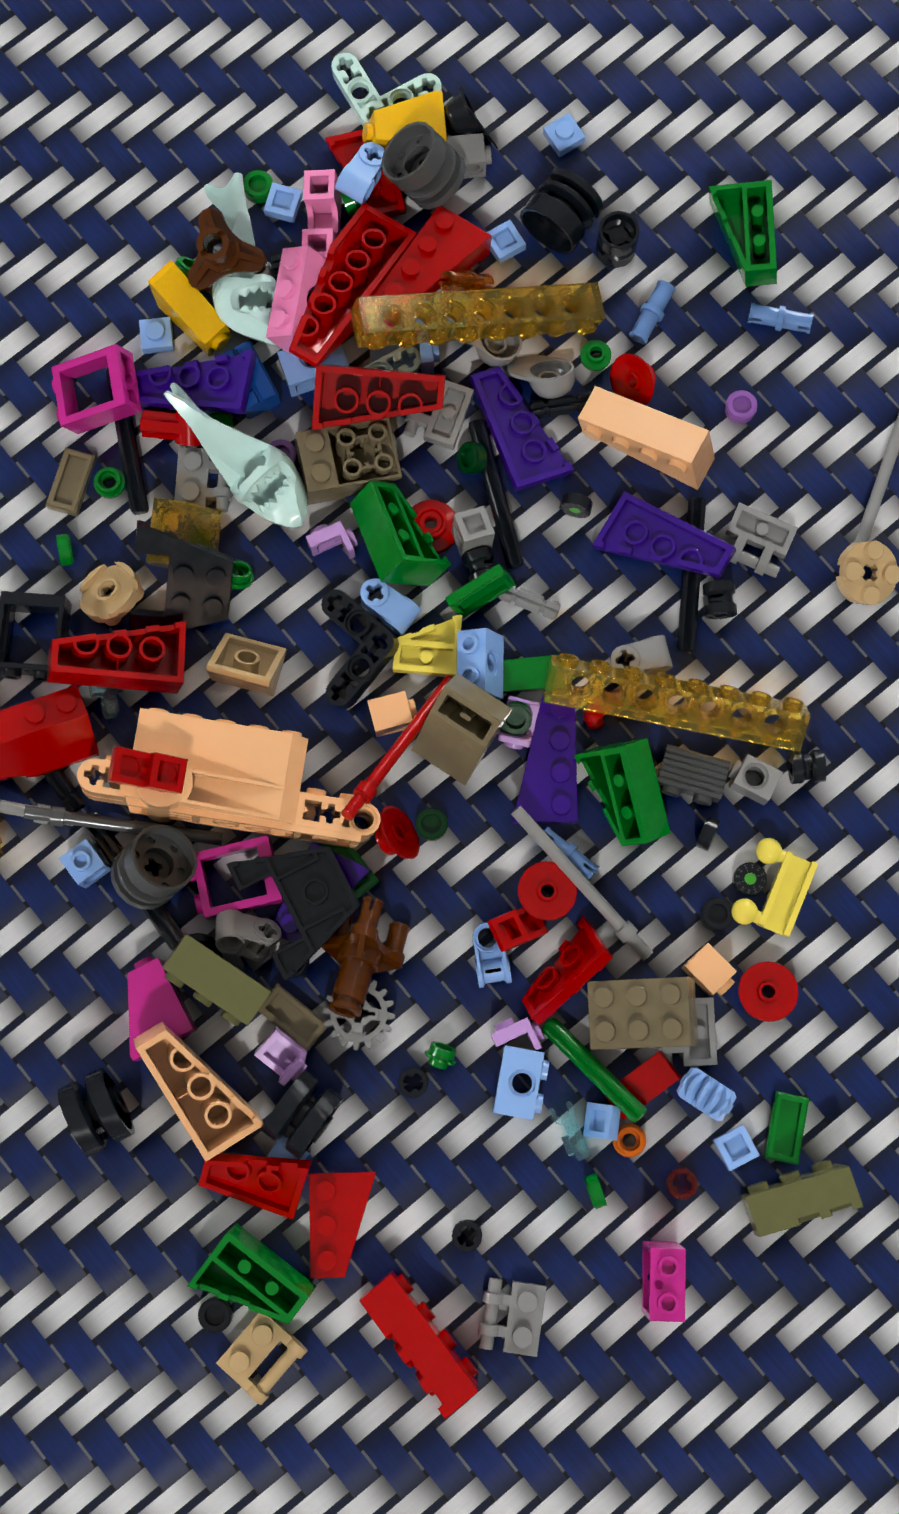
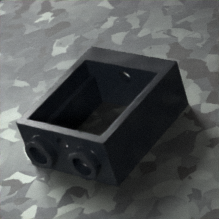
M1 591L0 673L3 678L18 680L21 679L22 675L34 676L33 679L37 681L47 682L48 665L9 662L15 612L58 615L55 639L68 637L72 603L65 595Z

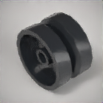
M99 1068L85 1076V1088L78 1082H72L58 1089L59 1105L67 1125L78 1145L88 1156L106 1149L108 1136L115 1142H120L135 1134L133 1121L123 1096L110 1074L104 1068Z
M307 1070L303 1071L290 1086L261 1128V1131L274 1141L281 1139L291 1127L294 1128L286 1141V1150L298 1159L322 1136L332 1122V1116L344 1099L334 1090L328 1088L312 1102L311 1099L319 1088V1079Z

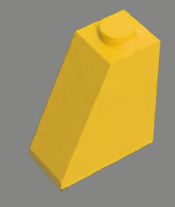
M436 90L374 110L369 122L363 126V142H374L386 149L389 141L399 130L417 121L426 122L447 142L442 91Z
M172 260L148 280L158 308L170 317L208 356L212 355L215 351H221L228 344L231 337L229 327L221 321L215 309L205 297L190 285L188 278Z

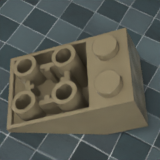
M390 418L301 431L295 434V449L301 479L307 492V505L339 500L357 494L370 480L389 483L402 478Z
M457 673L441 691L411 751L463 785H466L512 711V708Z

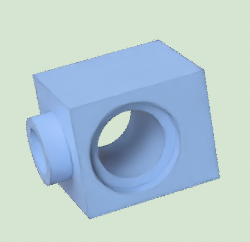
M87 839L59 858L77 885L85 889L111 871L110 865L97 847Z

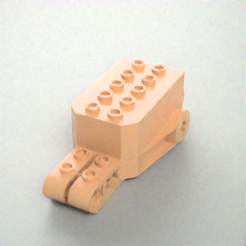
M140 708L133 750L147 753L157 752L188 759L181 794L109 782L110 788L106 787L105 782L108 779L112 755H106L105 760L90 758L84 761L77 771V780L83 793L89 799L126 805L130 813L146 815L158 823H170L177 820L355 849L359 843L368 840L374 834L381 822L380 813L372 804H364L355 816L362 817L367 821V829L358 828L354 823V818L351 821L345 819L341 812L352 799L353 794L340 793L339 798L326 796L327 791L317 788H307L306 792H300L308 739L302 737V733L291 730H282V732L269 730L268 727L261 725H239L234 721L216 719V721L203 719L202 716L184 713L183 715L174 714L160 708ZM96 775H101L102 780H97L96 785H92L90 780H94ZM316 810H318L317 817L319 818L317 821H313L316 815ZM325 812L331 813L330 816L334 819L332 823L326 822Z

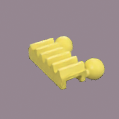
M765 838L756 846L757 858L765 864L776 862L781 864L777 869L776 877L771 884V889L767 894L762 911L758 910L752 900L742 898L733 904L731 914L733 919L739 924L747 925L754 922L760 927L788 938L818 863L814 861L809 862L793 855L790 851H784L777 840Z

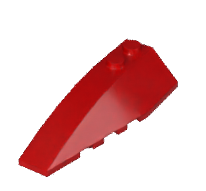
M363 203L329 247L327 258L323 267H321L317 283L311 292L307 308L301 317L289 347V352L315 368L327 359L369 314L372 296L412 243L417 233L368 204Z
M77 685L0 710V780H8L7 778L19 776H26V778L38 777L99 756L90 719Z

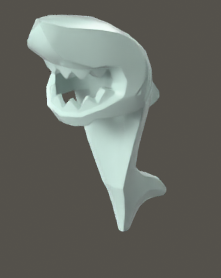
M238 172L234 173L229 183L223 188L206 184L204 190L208 199L222 212L230 230L242 241L256 246L246 206L243 175ZM238 272L217 280L212 286V298L215 311L221 321L236 333L260 342L276 345L266 338L271 313L270 307L273 302L276 286L275 278L266 274Z
M171 383L170 388L172 392L167 390L164 392V396L190 426L206 453L229 485L235 499L271 523L291 530L301 527L307 515V492L293 461L286 453L271 444L211 418L198 408L178 384Z

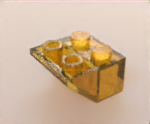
M154 498L150 527L162 532L167 530L176 534V537L193 544L197 542L218 551L223 511L185 501ZM147 554L146 562L153 567L168 568L169 556Z

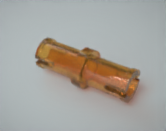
M448 270L440 275V278L448 279V281H439L440 288L446 292L458 291L462 295H472L473 293L489 294L493 290V287L485 286L486 283L494 284L493 277L487 273L477 274L472 270H462L460 272Z

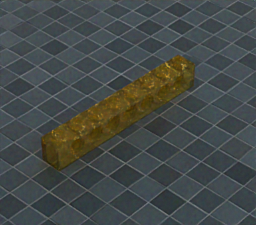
M598 282L357 297L350 311L357 348L368 347L371 350L381 349L387 345H399L400 347L407 348L417 343L441 345L447 341L458 340L461 343H471L477 339L490 338L491 341H500L514 336H519L521 339H529L543 334H549L550 337H558L571 332L587 335L593 333L605 318ZM535 311L540 312L543 316L538 315ZM505 312L511 314L513 318L508 317ZM475 314L480 315L484 321L477 318ZM445 316L452 318L455 323L448 321ZM414 318L422 320L425 325L419 324ZM383 320L390 321L394 327L388 326Z
M561 653L559 656L551 655L543 689V700L547 703L797 752L801 751L810 720L807 706L801 700L786 697L784 700H779L761 691H753L752 694L739 692L738 688L730 685H721L718 688L708 686L706 682L699 679L677 680L668 673L658 672L656 675L643 673V670L633 666H625L624 669L611 667L610 663L603 660L586 662L579 660L575 655ZM579 676L586 677L589 680L584 686H575L572 681ZM609 683H617L621 686L618 691L613 693L604 690L605 686ZM643 689H648L653 692L652 695L646 699H641L636 696V694ZM679 695L685 698L678 705L668 703L669 699L673 696ZM706 702L716 703L715 708L711 711L700 709ZM739 708L748 710L747 714L743 717L732 716L734 711ZM776 714L780 716L775 723L768 724L764 722L769 715Z

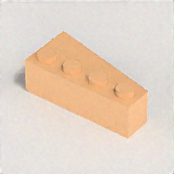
M597 386L594 387L578 416L582 432L589 439L594 441L600 440L696 490L699 489L715 459L709 430Z
M163 1021L133 1039L136 1050L206 1162L264 1125L259 1113Z

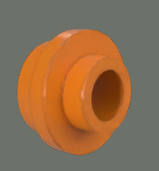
M625 1123L619 1126L617 1141L612 1140V1143L620 1155L635 1157L644 1150L646 1135L638 1125ZM628 1133L635 1137V1143L630 1147L625 1146L623 1143V1137Z

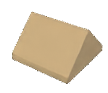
M225 633L210 658L206 671L213 681L274 697L287 649Z

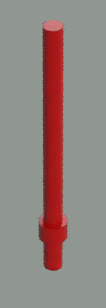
M445 676L368 778L361 780L353 790L354 796L341 812L345 819L353 820L363 805L369 804L377 794L376 788L420 732L431 708L444 686L453 678L452 676Z

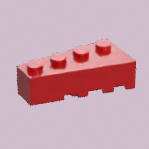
M443 206L437 207L372 296L371 317L398 332L417 316L416 303L432 301L434 294L439 289L450 286L459 277L462 279L470 272L471 267L489 256L492 235Z
M320 364L316 368L312 430L443 409L445 375Z
M186 621L175 622L174 625L146 626L145 629L126 631V629L116 630L113 633L101 635L94 633L52 639L48 654L47 682L178 694L184 683Z
M392 1270L362 1295L359 1302L388 1340L391 1338L396 1344L393 1346L405 1365L409 1368L414 1366L417 1370L415 1375L426 1394L438 1397L442 1403L438 1410L447 1419L478 1392V1380L475 1376L479 1372L467 1356L463 1359L459 1357L453 1349L457 1346V1343L445 1328L441 1332L432 1322L436 1316L424 1301L418 1304L410 1294L414 1288L402 1273L397 1277Z

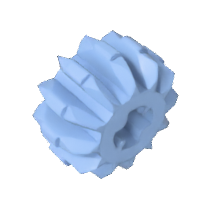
M690 1068L687 1074H684L680 1080V1085L676 1090L680 1098L716 1121H723L725 1116L732 1110L733 1103L737 1098L734 1091L698 1068Z

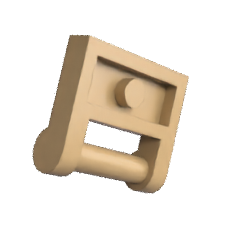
M258 1313L216 1364L237 1382L256 1403L262 1405L268 1399L269 1395L267 1393L293 1362L297 1358L301 1359L308 1350L276 1319ZM281 1341L287 1347L286 1351L263 1378L256 1383L250 1376Z

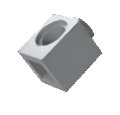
M483 133L447 136V143L464 158L466 166L464 179L486 177V165L492 164L491 147L484 144Z
M485 506L455 513L453 516L451 533L460 557L477 548L491 547L492 549L495 532Z
M747 754L742 762L739 760L735 761L728 775L729 778L733 779L729 788L764 806L770 800L783 772ZM748 771L756 772L761 779L760 785L752 786L748 784L745 779V773Z

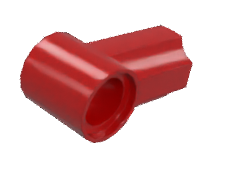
M155 409L143 410L142 417L140 418L142 437L175 440L176 444L186 446L201 445L190 426L177 410L176 412Z

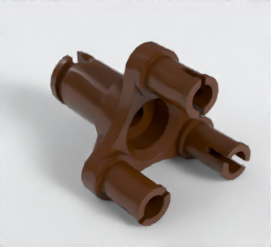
M206 208L202 210L198 218L200 229L196 241L198 255L187 276L193 288L201 291H210L213 284L226 275L238 272L261 274L266 270V256L260 248L248 244L235 236L228 227L222 213L217 209ZM222 245L221 250L214 253L215 246Z
M371 896L363 898L358 921L353 924L351 931L350 927L355 913L322 946L323 950L341 964L332 992L333 1002L330 1001L328 1006L329 1010L347 1018L361 1017V1006L365 1004L372 975L374 973L401 969L405 959L403 950L410 927L404 923L390 922L384 945L378 937L379 931L376 929L384 902L375 898L373 909L370 910L372 905Z

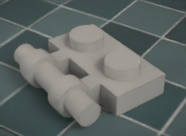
M445 380L443 409L434 410L431 416L423 414L424 412L406 415L404 420L406 426L403 433L406 436L415 437L418 427L426 428L424 441L454 450L474 396V389Z
M179 447L174 499L175 511L207 513L208 501H216L215 511L221 513L228 512V503L232 500L230 487L211 461L205 449ZM210 474H218L217 487L209 488Z
M739 502L725 533L737 539L734 544L736 552L730 562L735 565L739 562L755 569L754 573L761 576L767 574L776 578L781 566L769 562L773 554L782 559L785 558L798 527ZM747 543L763 550L761 556L757 557L744 551L745 544Z
M696 998L698 1046L655 1048V1054L661 1050L672 1065V1053H682L683 1066L718 1065L714 998Z
M489 1277L488 1289L484 1291L482 1302H485L483 1322H479L478 1334H481L479 1348L493 1350L494 1337H504L503 1352L537 1357L546 1285L512 1280L511 1294L501 1293L502 1279ZM499 1305L509 1306L506 1325L496 1324Z

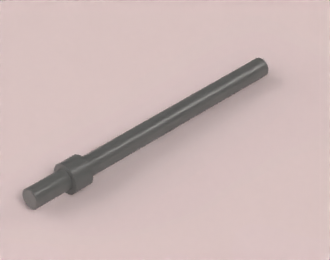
M25 805L24 809L25 819L50 822L51 826L59 827L68 824L139 834L144 828L152 825H164L66 811V807L52 806V809ZM171 826L181 831L191 842L221 846L223 836L221 832Z

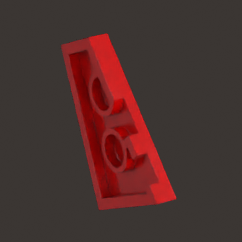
M363 130L325 138L328 148L342 169L350 163L360 147L365 143L362 139ZM382 171L380 180L365 203L388 217L406 214L401 190Z
M584 916L576 924L580 929L570 942L565 940L558 950L562 953L554 965L543 969L521 999L531 1019L539 1025L549 1016L553 1015L573 994L577 993L587 981L613 959L592 923Z
M219 1153L207 1162L204 1161L198 1186L293 1220L312 1160Z
M377 1171L309 1174L311 1279L345 1278Z

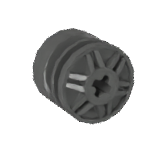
M418 121L406 125L394 135L383 153L381 163L383 174L420 208L429 210L440 207L452 198L464 179L466 169L464 158L426 122Z
M152 825L144 828L114 858L110 869L111 882L117 894L127 904L138 909L153 910L167 903L194 877L197 868L196 851L191 841L181 831L168 825Z

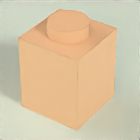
M405 691L367 700L376 737L405 730L417 714L414 698L407 700Z
M709 943L705 944L681 967L689 977L695 978V983L708 996H712L716 992L721 996L735 983L731 977L737 971Z

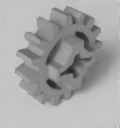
M374 980L370 984L368 994L377 999L381 1009L372 1008L367 1002L366 997L363 1010L375 1015L362 1017L361 1023H356L355 1018L337 1015L330 1011L329 1008L323 1009L324 1014L331 1016V1019L324 1022L325 1027H334L335 1030L330 1035L332 1039L337 1038L339 1035L343 1037L341 1040L342 1047H345L350 1041L353 1042L354 1050L358 1051L360 1043L365 1042L366 1047L371 1049L372 1039L375 1038L380 1043L384 1041L380 1034L382 1030L391 1032L392 1028L386 1022L387 1020L395 1019V1014L387 1012V1009L392 1007L394 1002L392 1000L384 1001L383 998L388 991L385 988L377 992V981ZM327 995L326 999L329 1002H333L332 996ZM337 1018L348 1021L352 1026L351 1035L339 1026ZM371 1022H380L373 1032L363 1036L364 1028Z

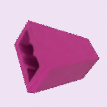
M148 956L134 964L135 970L128 973L130 1056L133 1061L142 1060L135 1048L133 1039L162 1021L181 1039L198 1030L176 985L164 977L167 971L162 968L164 961L158 957L153 960L152 956Z

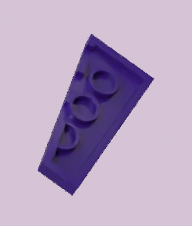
M252 349L242 351V355L229 357L228 354L215 356V360L204 362L193 360L185 362V365L172 368L166 365L136 371L141 407L175 409L164 396V392L167 390L172 392L170 385L171 383H176L202 411L245 414L257 354Z
M500 366L470 376V384L474 389L475 396L515 492L570 475L574 472L575 469L569 460L566 461L560 454L558 445L552 437L549 438L539 425V419L528 410L522 401L523 397Z
M625 491L592 544L596 550L716 578L722 576L736 552L734 546Z
M575 693L542 695L516 808L521 805L537 824L578 822L577 761L573 756L576 754ZM513 818L512 824H519L515 820V818Z

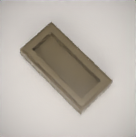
M65 447L46 502L48 509L78 517L97 462L95 455Z
M278 983L258 1010L307 1051L312 1048L328 1028L324 1025L325 1021Z

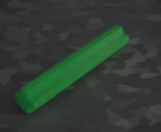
M552 1018L544 1024L542 1032L632 1122L639 1121L645 1115L646 1107L560 1021Z

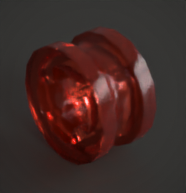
M676 1168L668 1174L666 1187L673 1197L688 1199L696 1193L698 1180L690 1170ZM679 1174H685V1179L691 1182L689 1190L684 1188L685 1193H678V1187L673 1185L674 1178L679 1179Z

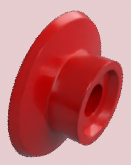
M626 353L617 357L613 362L610 371V382L615 394L646 406L654 393L656 375L653 368L641 357Z
M425 500L412 507L417 514V517L414 519L424 534L427 532L431 534L434 539L431 545L437 553L446 551L455 543L451 533L455 511L449 505L438 500ZM429 521H434L437 525L434 528H428L425 524Z
M388 805L384 807L380 813V825L375 831V838L379 847L388 855L397 854L404 859H414L419 853L420 844L411 820L402 810L395 806Z
M543 861L530 866L523 873L518 884V897L522 907L531 916L540 920H555L566 915L571 910L577 898V887L554 862ZM542 887H551L553 895L551 897H544L541 894Z
M770 961L760 962L748 968L740 980L738 989L740 1002L746 1012L752 1017L765 1022L778 1021L788 1016L796 1006L799 993L793 974L783 965ZM764 986H769L772 989V996L770 998L763 996L762 988Z

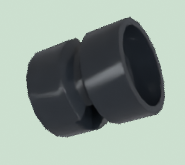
M623 211L611 212L600 222L596 253L599 260L608 267H624L635 256L640 229L637 220L631 214Z

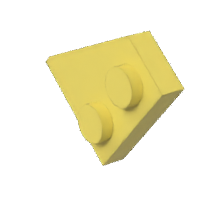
M455 615L452 619L435 626L434 624L426 626L419 632L397 637L399 647L394 655L393 672L440 677L450 675L454 677L457 674V631L462 629V615Z

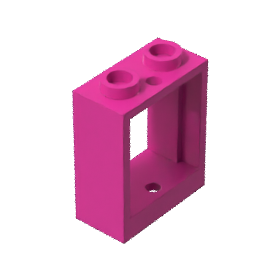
M117 344L51 367L53 375L52 388L56 394L58 407L56 415L61 427L80 434L142 412L133 353ZM108 367L113 400L78 412L73 379Z
M268 835L196 852L197 868L191 882H197L199 894L194 895L198 914H204V918L207 920H214L224 910L232 909L243 913L283 903L284 900L273 878L269 877L264 880L267 890L266 895L216 907L212 906L203 862L255 849L258 850L259 857L275 856L272 840Z
M642 1241V1312L649 1321L685 1322L686 1249L677 1242Z

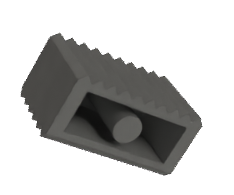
M667 744L657 775L659 787H662L661 793L673 797H680V793L693 796V802L705 806H711L712 802L718 803L722 798L731 762Z

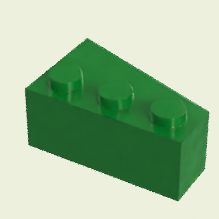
M772 180L708 186L710 205L745 287L777 284Z
M370 480L349 503L381 582L430 586L451 565L447 557L440 558L431 545L434 541L429 532L424 534L414 520L417 514L396 484Z
M647 738L597 746L573 755L578 764L582 763L591 779L588 782L591 790H597L606 807L603 809V812L621 846L646 844L671 833Z
M238 1223L225 1234L187 1285V1287L195 1290L201 1289L218 1295L217 1298L231 1300L245 1305L249 1310L287 1324L292 1321L317 1287Z

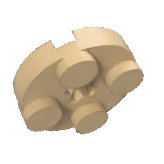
M880 541L855 542L849 545L838 559L837 565H840L839 576H836L837 586L841 594L852 603L862 605L879 604L891 595L895 585L899 582V567L897 566L896 559L891 550ZM864 566L871 568L872 575L870 579L864 580L863 578L865 574Z
M114 562L116 565L107 567L105 564L98 566L87 575L81 584L80 591L83 594L82 602L79 600V606L95 622L106 623L108 626L118 624L122 617L129 613L144 595V589L140 585L138 575L123 562ZM109 589L112 590L113 592L109 596H107L106 592Z

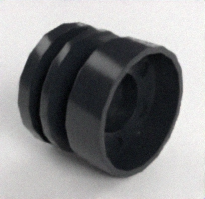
M555 168L549 172L546 181L542 182L539 186V193L532 195L521 210L520 218L527 231L538 242L557 253L570 254L583 239L585 229L591 228L594 220L602 213L604 206L599 194L586 180L567 169Z

